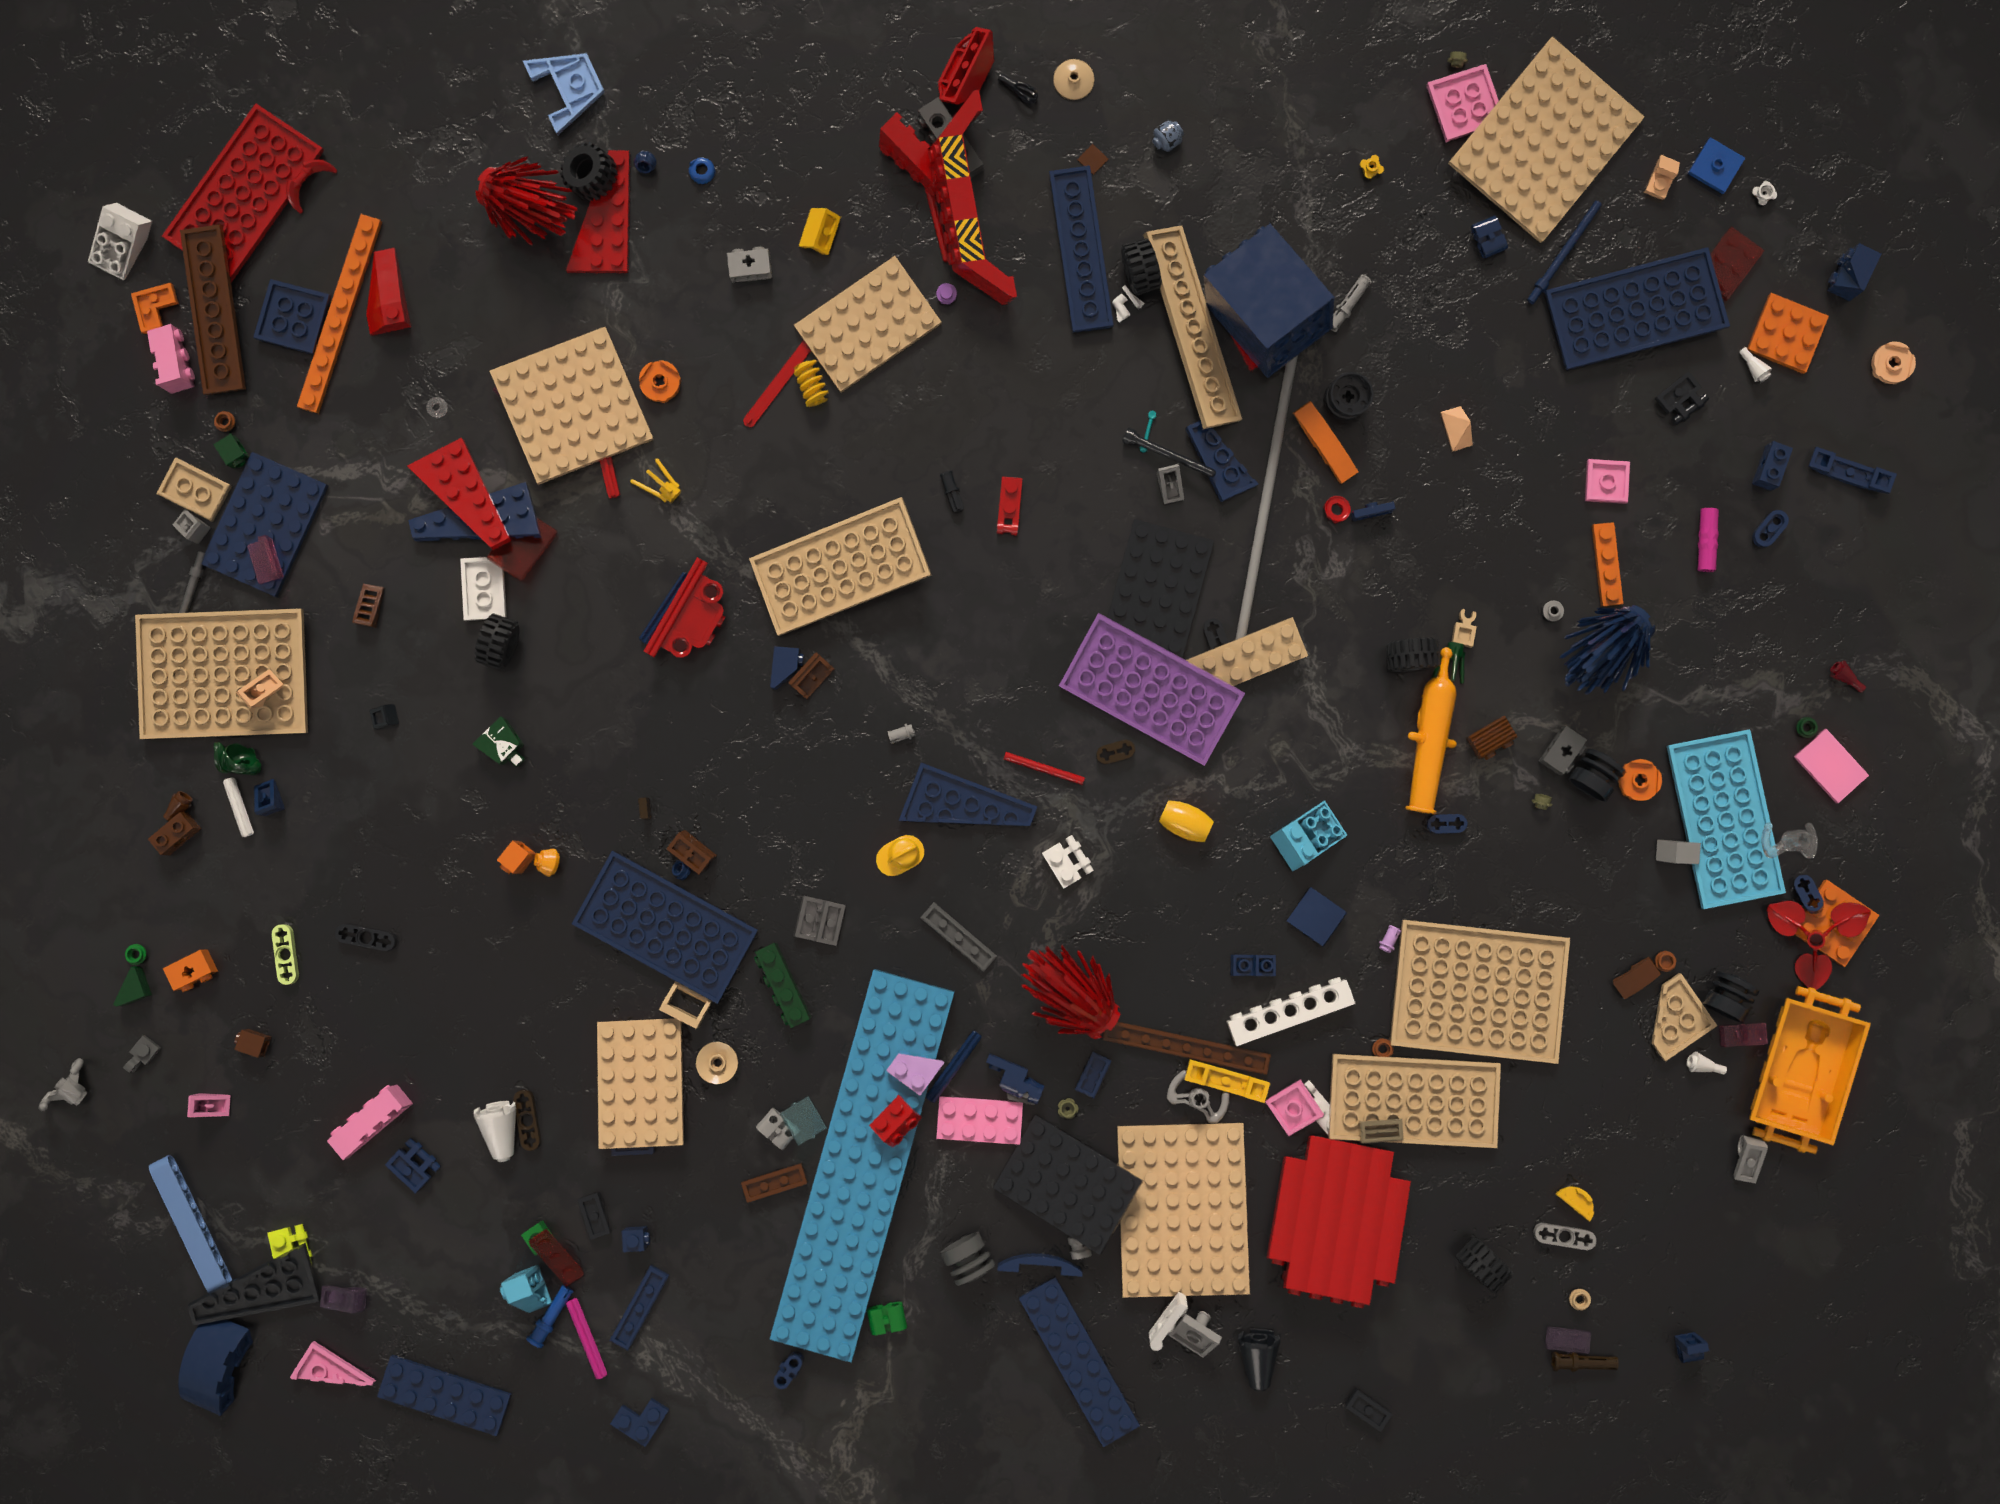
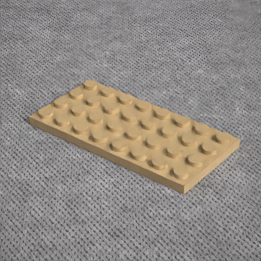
M902 497L749 558L778 636L932 576Z
M1332 1054L1328 1138L1360 1141L1359 1121L1401 1118L1404 1140L1387 1142L1497 1148L1501 1063ZM1398 1124L1365 1126V1130L1398 1127ZM1398 1132L1366 1134V1138L1399 1136Z

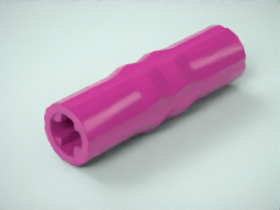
M1702 508L1700 512V530L1698 535V571L1700 572L1716 571L1719 536V509Z

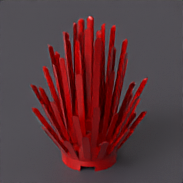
M528 156L512 163L509 161L498 168L489 167L485 169L478 178L480 184L478 191L475 190L476 198L485 207L491 224L493 225L494 223L495 227H497L498 221L508 238L511 239L512 235L516 237V233L513 231L515 229L528 244L533 245L532 241L509 216L543 239H545L544 235H547V233L534 225L535 222L559 236L566 233V231L555 225L566 228L562 223L567 221L566 217L575 219L574 214L575 211H578L577 207L560 202L567 200L565 196L541 190L540 187L564 192H572V190L555 186L557 183L553 181L520 178L559 173L557 170H535L541 167L538 163H525L515 166L526 161Z
M1062 945L1061 949L1063 952H1061V956L1064 958L1063 962L1048 946L1045 948V954L1039 950L1038 955L1034 950H1031L1027 957L1033 963L1030 965L1022 964L1029 971L1028 974L1032 978L1026 974L1021 975L1039 990L1035 991L1025 984L1021 986L1033 994L1032 996L1058 1011L1041 1006L1042 1010L1064 1019L1033 1012L1032 1015L1045 1018L1049 1025L1073 1028H1062L1057 1032L1060 1034H1087L1092 1039L1102 1038L1100 1034L1107 1029L1111 1031L1114 1028L1121 1014L1118 1012L1120 1007L1114 1002L1110 973L1106 977L1105 982L1101 966L1096 964L1093 956L1092 960H1090V965L1095 976L1090 971L1082 953L1079 950L1077 951L1090 977L1088 979Z

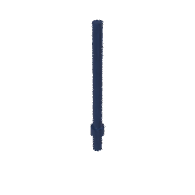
M1596 200L1544 276L1538 279L1534 285L1535 289L1527 299L1530 304H1534L1540 294L1546 291L1549 281L1601 208V202Z

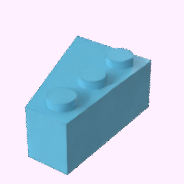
M539 1264L517 1272L501 1283V1294L504 1299H507L508 1304L528 1313L549 1306L552 1303Z

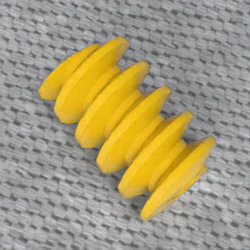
M816 360L805 361L794 367L796 370L793 372L798 377L797 383L802 384L799 388L800 391L804 392L802 396L807 400L805 402L807 407H813L828 400V398L824 397L829 393L828 390H821L826 384L818 382L823 376H816L820 369L812 367L817 363Z

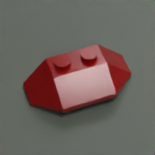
M975 27L971 31L972 33L956 45L938 81L939 97L942 102L958 105L965 102L974 90L980 91L994 62L993 32L991 30Z

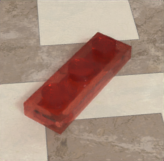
M547 1228L529 1240V1245L566 1287L584 1275L581 1267Z

